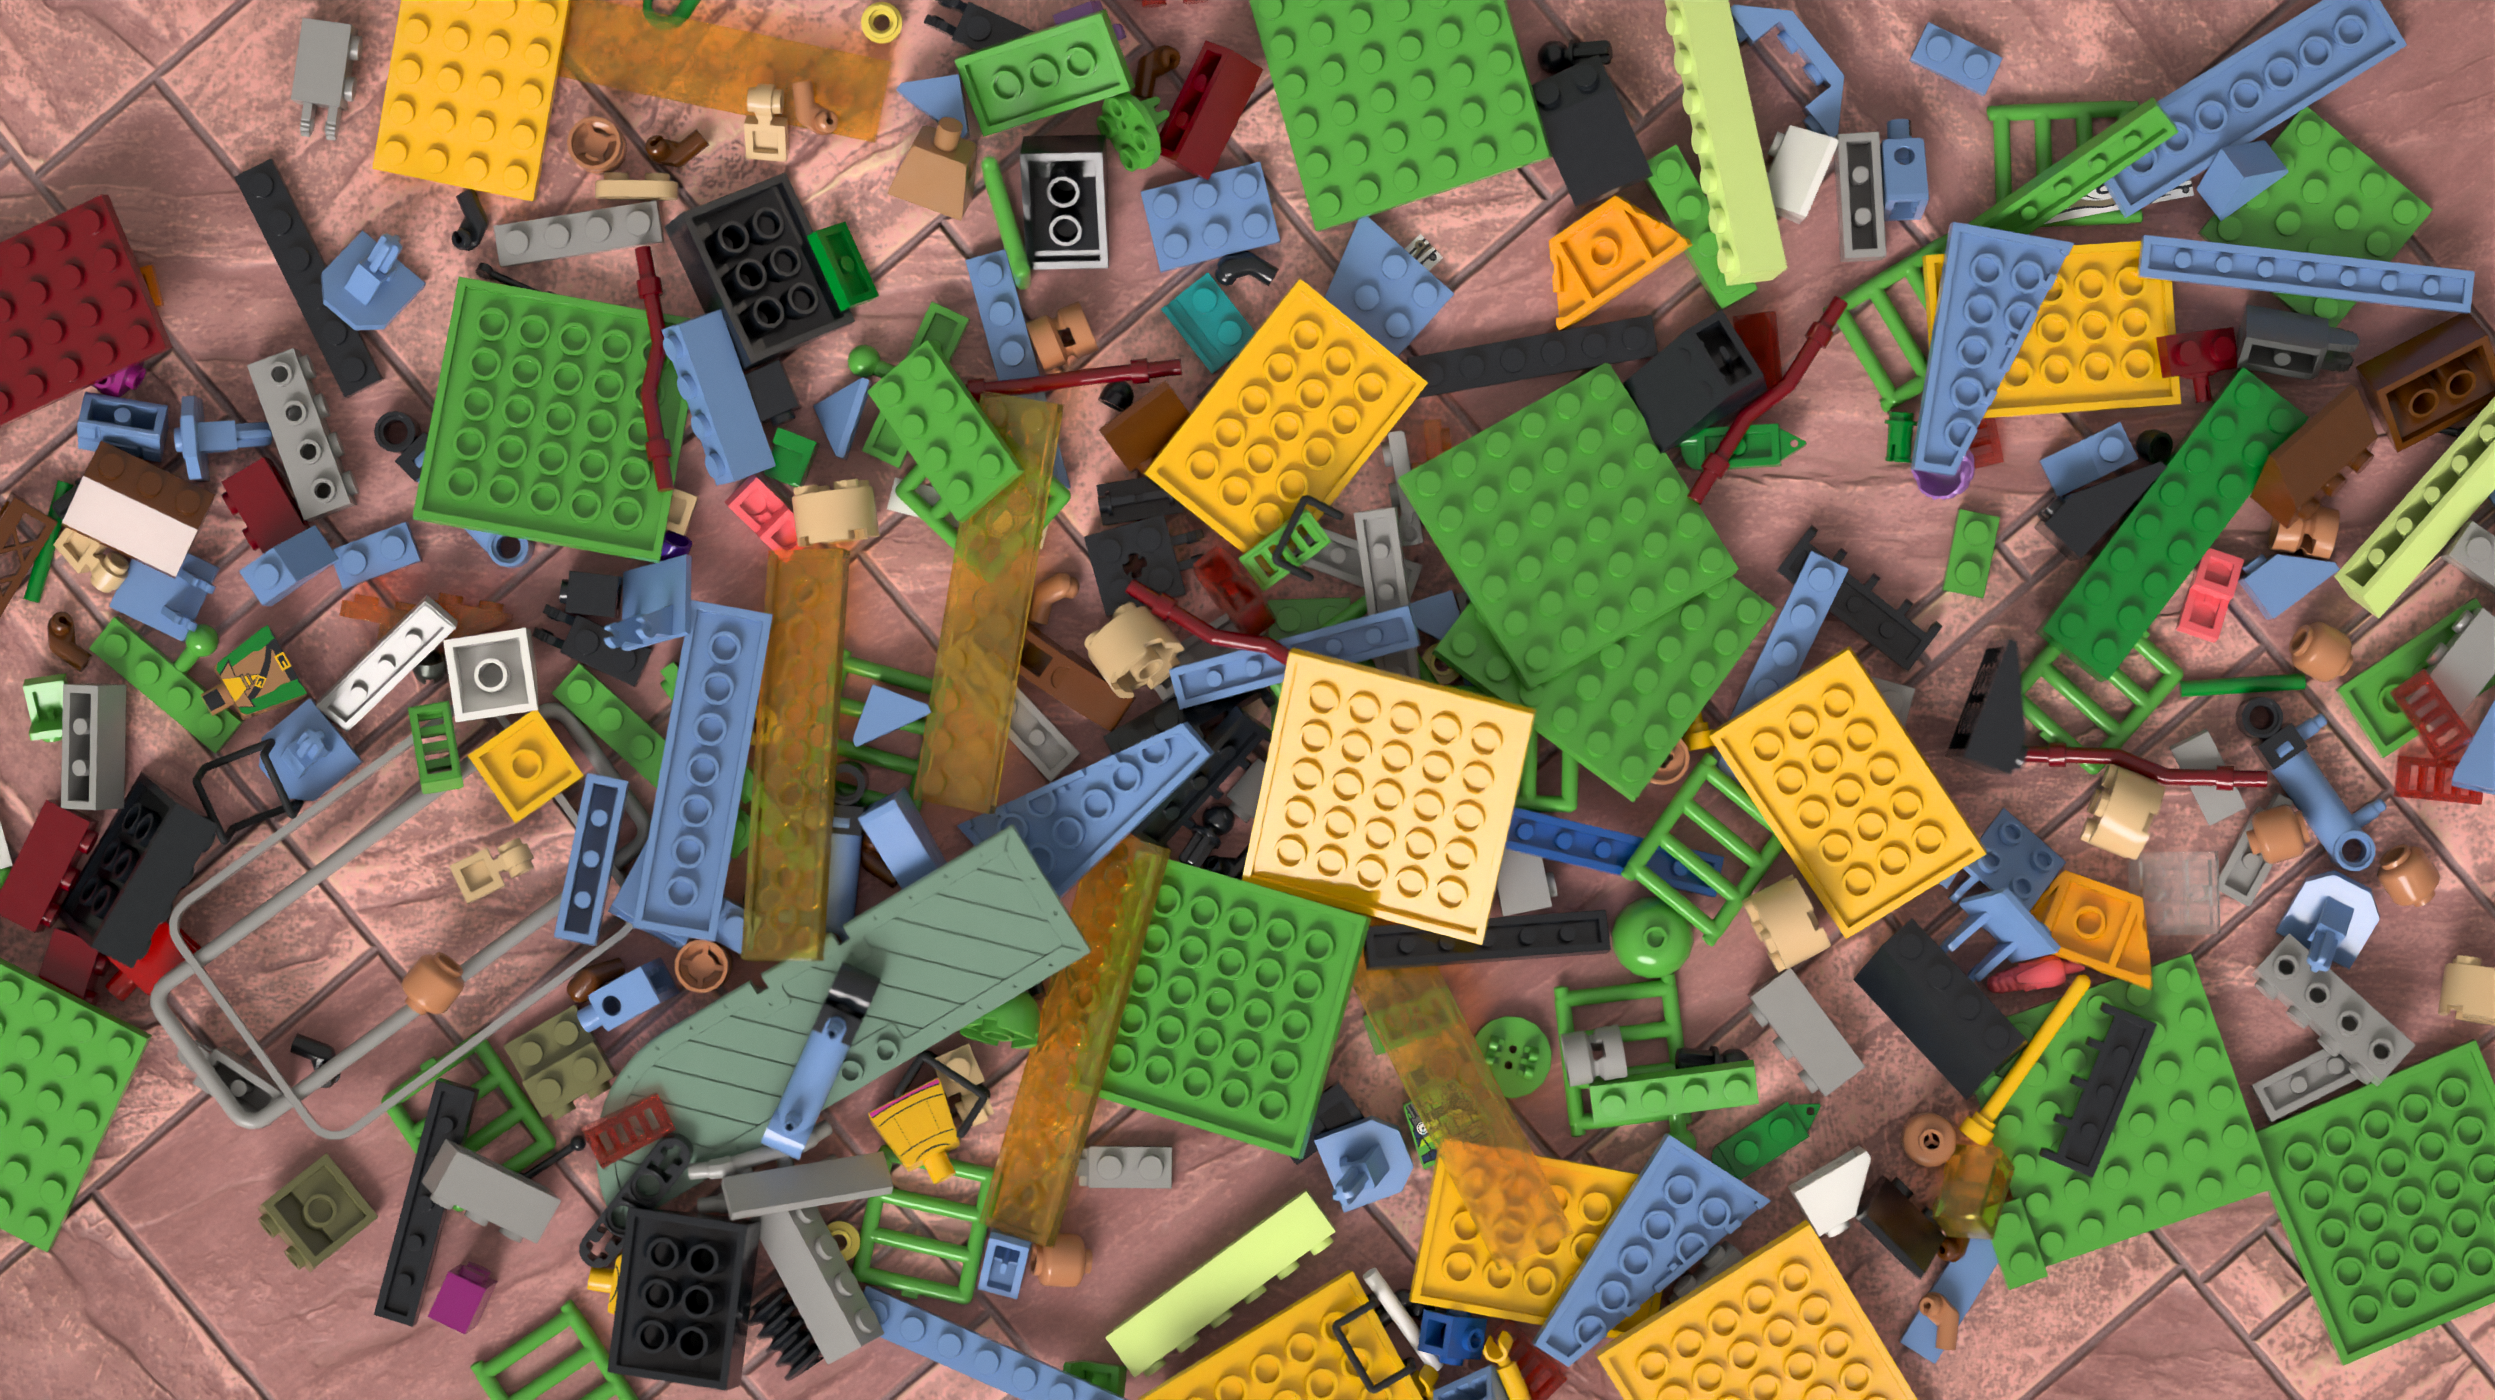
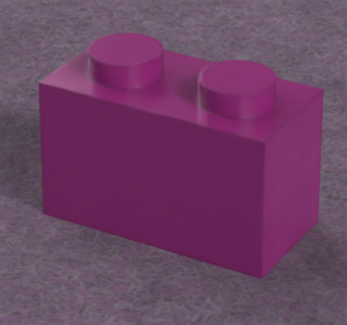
M468 1262L467 1266L462 1264L448 1271L427 1317L463 1334H467L478 1325L498 1281L489 1277L490 1270L476 1263Z

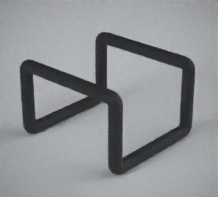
M1304 495L1298 501L1273 552L1272 561L1275 565L1289 571L1290 574L1311 582L1314 580V576L1311 573L1280 558L1306 504L1338 520H1342L1344 514L1312 496Z
M266 739L207 762L199 768L193 777V786L207 816L218 824L215 832L223 845H227L236 831L285 812L289 818L294 819L304 805L303 800L296 799L290 802L271 762L269 753L275 745L274 739ZM261 751V760L282 805L234 823L225 833L201 780L209 770Z
M925 1050L917 1055L896 1087L893 1095L896 1098L901 1097L926 1062L979 1097L956 1133L958 1138H963L968 1133L987 1099L990 1098V1090L982 1084L975 1085L935 1059L938 1055Z
M1370 1293L1367 1295L1369 1302L1336 1320L1332 1325V1330L1366 1389L1370 1393L1376 1394L1416 1370V1363L1413 1357H1408L1402 1361L1405 1368L1375 1385L1372 1383L1341 1330L1342 1326L1378 1305V1298L1374 1293Z

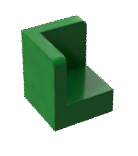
M778 427L772 441L775 444L772 455L776 466L765 470L764 474L767 477L793 487L804 486L820 444Z

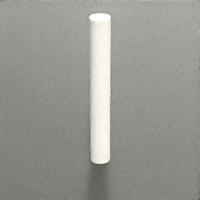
M1377 1268L1368 1270L1363 1275L1365 1282L1422 1362L1439 1371L1444 1363L1438 1362L1439 1356L1418 1351L1421 1331Z

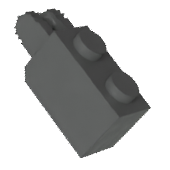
M2246 305L2237 333V368L2244 367L2248 370L2312 380L2319 376L2321 369L2337 370L2339 372L2349 371L2354 361L2350 353L2355 352L2360 340L2353 331L2329 327L2328 318Z

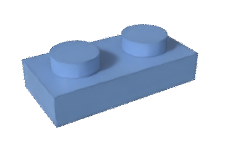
M1928 22L1909 61L1980 96H1984L2003 58Z
M403 522L333 549L339 558L334 563V567L344 590L422 561L408 522Z

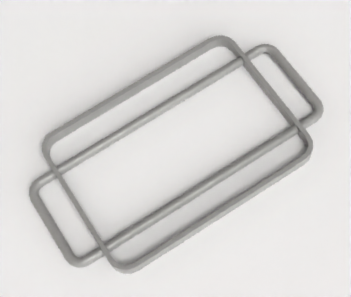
M544 703L539 706L538 711L545 721L556 719L562 723L600 776L623 780L573 712L565 705L559 703ZM451 705L450 708H451V714H452V718H453L455 715H454L453 705ZM505 715L496 716L504 730L512 725ZM444 718L433 719L421 728L444 724ZM411 734L184 897L175 906L169 920V931L175 946L185 960L155 983L150 995L151 1009L156 1019L227 1116L235 1124L246 1129H260L269 1125L294 1107L306 1125L316 1135L329 1140L346 1139L361 1131L578 973L582 968L622 941L634 929L632 928L633 925L627 922L620 931L352 1126L342 1131H330L318 1124L302 1103V1100L421 1014H418L406 1004L291 1088L206 972L204 966L447 791L423 794L421 789L194 954L180 933V921L183 913L191 905L414 746ZM468 756L460 761L463 779L477 770ZM630 788L625 810L636 824L637 834L631 842L618 850L615 855L611 876L620 888L625 879L619 870L639 856L648 840L651 818ZM558 794L554 798L576 826L578 820L577 813L563 794ZM563 891L461 964L460 967L463 970L461 976L464 983L557 916ZM194 973H196L284 1093L258 1112L250 1113L240 1105L167 1004L169 992Z

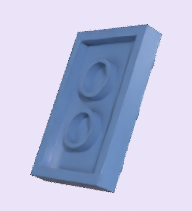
M1261 162L1212 173L1209 180L1196 177L1141 191L1161 273L1281 243Z

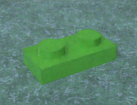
M1958 509L1942 591L1984 598L2000 517Z
M2019 1197L1980 1210L2008 1290L2048 1276Z

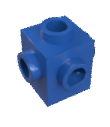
M1447 1309L1446 1311L1424 1310L1418 1351L1439 1356L1438 1362L1449 1365L1463 1366L1464 1359L1481 1360L1487 1319L1471 1315L1469 1312Z

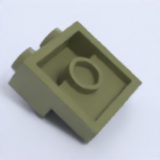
M577 1004L504 1045L506 1052L523 1079L522 1084L542 1118L549 1114L553 1116L554 1120L561 1118L576 1109L573 1103L575 1099L587 1093L590 1100L611 1089L612 1086L608 1080L617 1076L593 1031L590 1033L586 1032L577 1017V1011L580 1009Z
M327 1153L263 1202L258 1208L262 1214L258 1218L262 1228L272 1238L279 1234L288 1245V1248L284 1250L288 1260L298 1270L305 1266L310 1273L379 1217Z

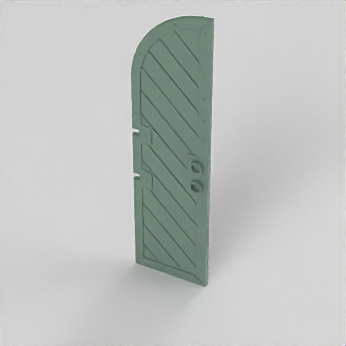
M1011 824L843 924L849 939L841 944L835 934L830 932L761 973V976L768 987L758 992L752 981L749 980L665 1030L643 1046L630 1059L616 1078L604 1102L599 1119L596 1137V1164L598 1179L606 1206L610 1204L659 1140L667 1134L679 1133L688 1138L693 1147V1157L690 1163L708 1162L709 1159L726 1156L732 1157L765 1145L761 1143V1140L843 961L881 978V981L821 1111L1092 951L1091 947L1016 827ZM677 1145L672 1149L664 1146L668 1153L658 1166L664 1172L675 1158L683 1161L679 1156L682 1149ZM687 1166L654 1209H657L707 1178L690 1180ZM642 1175L638 1178L637 1185L642 1193L654 1195L659 1192L660 1184L654 1176ZM619 1206L613 1210V1218L617 1224L626 1226L628 1207Z

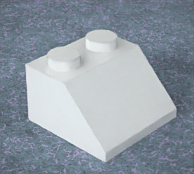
M1792 125L1786 129L1785 134L1777 131L1768 151V155L1773 156L1774 160L1767 172L1776 215L1800 224L1807 217L1840 140Z
M521 628L443 640L456 723L539 710L537 669L530 629Z
M1860 1146L1853 1148L1788 1186L1805 1218L1819 1236L1827 1234L1829 1238L1836 1236L1849 1228L1851 1225L1848 1220L1856 1216L1871 1160L1868 1152Z

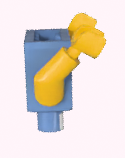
M1502 1331L1498 1338L1499 1346L1495 1344L1492 1336L1489 1335L1483 1350L1484 1356L1489 1361L1498 1363V1368L1489 1365L1436 1390L1433 1386L1437 1382L1439 1375L1432 1366L1425 1364L1420 1372L1415 1370L1411 1377L1420 1395L1426 1397L1427 1400H1531L1516 1361H1510L1508 1353L1513 1345V1339L1506 1331Z

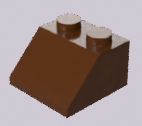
M1165 380L1100 428L1099 431L1130 473L1138 469L1141 474H1144L1143 472L1190 413Z

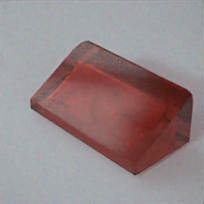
M1776 311L1733 316V328L1762 371L1767 389H1769L1782 379Z

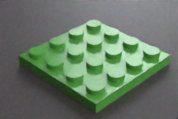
M2306 107L2296 113L2270 145V148L2288 169L2289 173L2224 220L2220 221L2214 213L2197 234L2207 242L2390 262L2433 209L2309 107ZM2269 292L2293 313L2328 318V326L2334 328L2337 327L2357 302Z

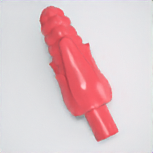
M2049 954L2035 960L2023 963L2018 962V966L1996 973L1988 978L1987 987L1992 993L2001 994L2024 990L2026 993L2034 989L2054 988L2065 983L2066 975L2084 971L2085 966Z

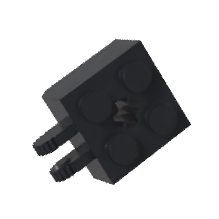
M1162 514L1085 536L1084 540L1106 617H1112L1120 606L1129 602H1133L1136 607L1146 606L1125 593L1133 579H1136L1160 595L1164 592L1173 598L1187 595L1181 572L1212 563L1210 554L1201 553L1191 556L1190 559L1177 562L1173 547L1199 542L1200 539L1205 538L1203 530L1198 529L1170 537L1165 516ZM1132 555H1139V560L1144 557L1147 561V566L1141 569L1142 576L1137 578L1132 577V572L1127 575L1124 570V565L1129 564V557Z

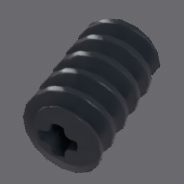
M784 1286L773 1291L750 1307L754 1314L749 1319L748 1325H763V1328L756 1337L758 1340L770 1337L773 1339L766 1352L770 1354L781 1351L782 1355L775 1365L776 1367L791 1366V1369L784 1377L786 1381H790L810 1369L824 1357L818 1356L821 1351L816 1342L810 1344L809 1341L812 1339V1335L809 1329H800L804 1323L801 1314L791 1316V1313L796 1308L794 1301H781L788 1292Z

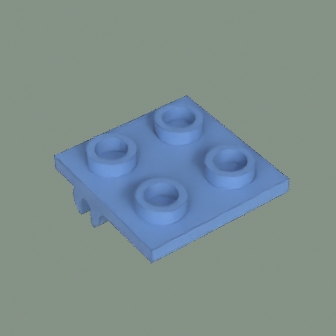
M188 553L174 579L131 559L127 569L128 576L119 589L116 590L109 607L185 642L188 631L195 632L198 626L194 621L207 594L214 593L216 586L212 584L220 568Z
M685 554L660 561V563H653L623 572L622 620L607 624L604 627L606 631L611 632L614 636L604 638L608 647L614 649L622 646V650L631 651L690 635L692 556Z
M2003 808L1979 838L1986 848V855L1963 868L1968 875L1959 883L1948 899L1955 904L1980 880L1992 891L2007 887L2022 898L2025 908L2030 911L2065 865L2066 861Z
M2007 887L1963 898L1959 905L1969 916L1939 946L1945 953L1949 950L1953 952L1981 926H1984L1998 943L1966 975L1973 983L1975 980L1980 982L2006 958L2011 963L2054 954L2061 948L2051 937L2049 928L2042 922L2037 921L2025 908L2022 898Z

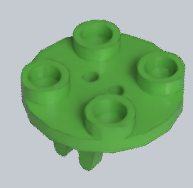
M1124 92L1105 98L1102 106V115L1097 117L1096 123L1101 135H1106V139H1110L1114 148L1119 153L1122 165L1130 172L1137 169H1146L1158 162L1161 147L1157 127L1166 121L1170 115L1167 110L1161 112L1154 110L1160 103L1159 97L1139 101L1130 93Z
M1504 1016L1490 1020L1477 1032L1471 1044L1469 1062L1475 1079L1485 1090L1498 1097L1518 1098L1531 1094L1544 1082L1551 1069L1552 1052L1547 1037L1536 1024L1522 1017ZM1510 1046H1516L1517 1050L1515 1053L1509 1051ZM1510 1061L1512 1067L1506 1069L1504 1066L1505 1062Z

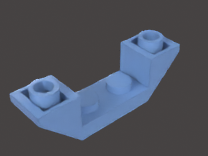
M1736 4L1730 7L1739 43L1745 40L1751 47L1773 28L1777 27L1780 30L1777 38L1783 47L1791 55L1797 52L1805 61L1806 65L1802 68L1808 78L1817 87L1821 84L1825 86L1827 90L1802 110L1806 115V118L1802 121L1809 131L1834 138L1838 134L1844 84V74L1793 11Z

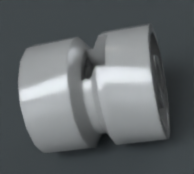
M1618 1024L1595 1028L1593 1034L1589 1036L1583 1030L1560 1035L1564 1064L1570 1087L1593 1083L1595 1076H1600L1604 1081L1627 1077L1624 1047ZM1592 1051H1602L1603 1057L1594 1060Z

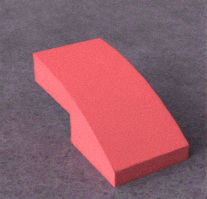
M755 474L749 476L725 501V504L786 564L804 548L798 547L793 511Z
M2212 548L2207 550L2197 564L2175 630L2213 643L2218 640L2229 601L2234 597L2245 559Z

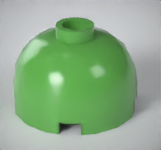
M1658 896L1641 897L1626 905L1616 916L1611 931L1612 949L1620 963L1633 974L1648 979L1666 977L1679 970L1690 957L1694 944L1692 924Z
M1024 991L960 1029V1034L974 1041L998 1046L999 1041H1012L1011 1048L1026 1049L1037 1046L1040 1031V1010L1038 1004L1028 992Z

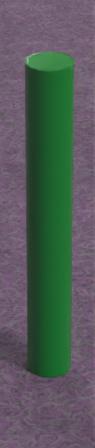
M60 480L57 481L48 516L57 520L58 523L34 561L24 595L26 600L40 603L55 552L53 544L59 538L63 522L54 512L52 505L72 489L74 484Z
M2304 673L2185 680L2179 682L2180 697L2305 690L2306 680Z

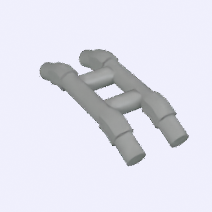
M826 1120L814 1126L802 1153L817 1146L819 1141L833 1133L831 1125ZM766 1145L732 1157L726 1156L709 1159L708 1162L689 1163L688 1174L690 1180L703 1178L713 1180L733 1176L736 1173L737 1175L752 1173V1167L776 1160L778 1168L795 1165L793 1157ZM832 1154L827 1158L823 1159L822 1161L838 1158L836 1155ZM720 1193L718 1196L697 1199L699 1213H729L724 1193Z

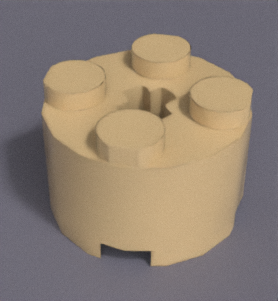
M850 479L833 482L834 490H830L829 485L795 487V496L791 498L798 547L813 546V543L821 542L822 544H836L868 539V537H879L874 489L869 485V480Z
M1133 602L1120 606L1113 614L1114 619L1102 629L1091 633L1084 643L1088 650V657L1114 693L1120 698L1134 697L1132 690L1138 689L1147 684L1150 690L1157 687L1170 676V668L1179 666L1180 661L1176 656L1178 652L1184 651V647L1165 621L1153 615L1150 607H1136Z
M2109 764L2101 782V786L2105 788L2103 791L2095 789L2087 808V812L2092 813L2093 818H2087L2079 839L2121 857H2129L2136 860L2150 835L2147 832L2154 814L2158 815L2165 786L2157 784V781L2135 772Z
M1793 874L1741 901L1750 918L1749 921L1760 942H1764L1768 949L1767 953L1778 973L1831 947L1824 928L1819 929L1818 927L1819 922L1813 912L1814 908Z
M2457 955V958L2453 959L2452 963L2445 964L2438 1014L2447 1016L2450 1014V1010H2455V1019L2495 1026V966L2494 968L2481 966L2482 959Z

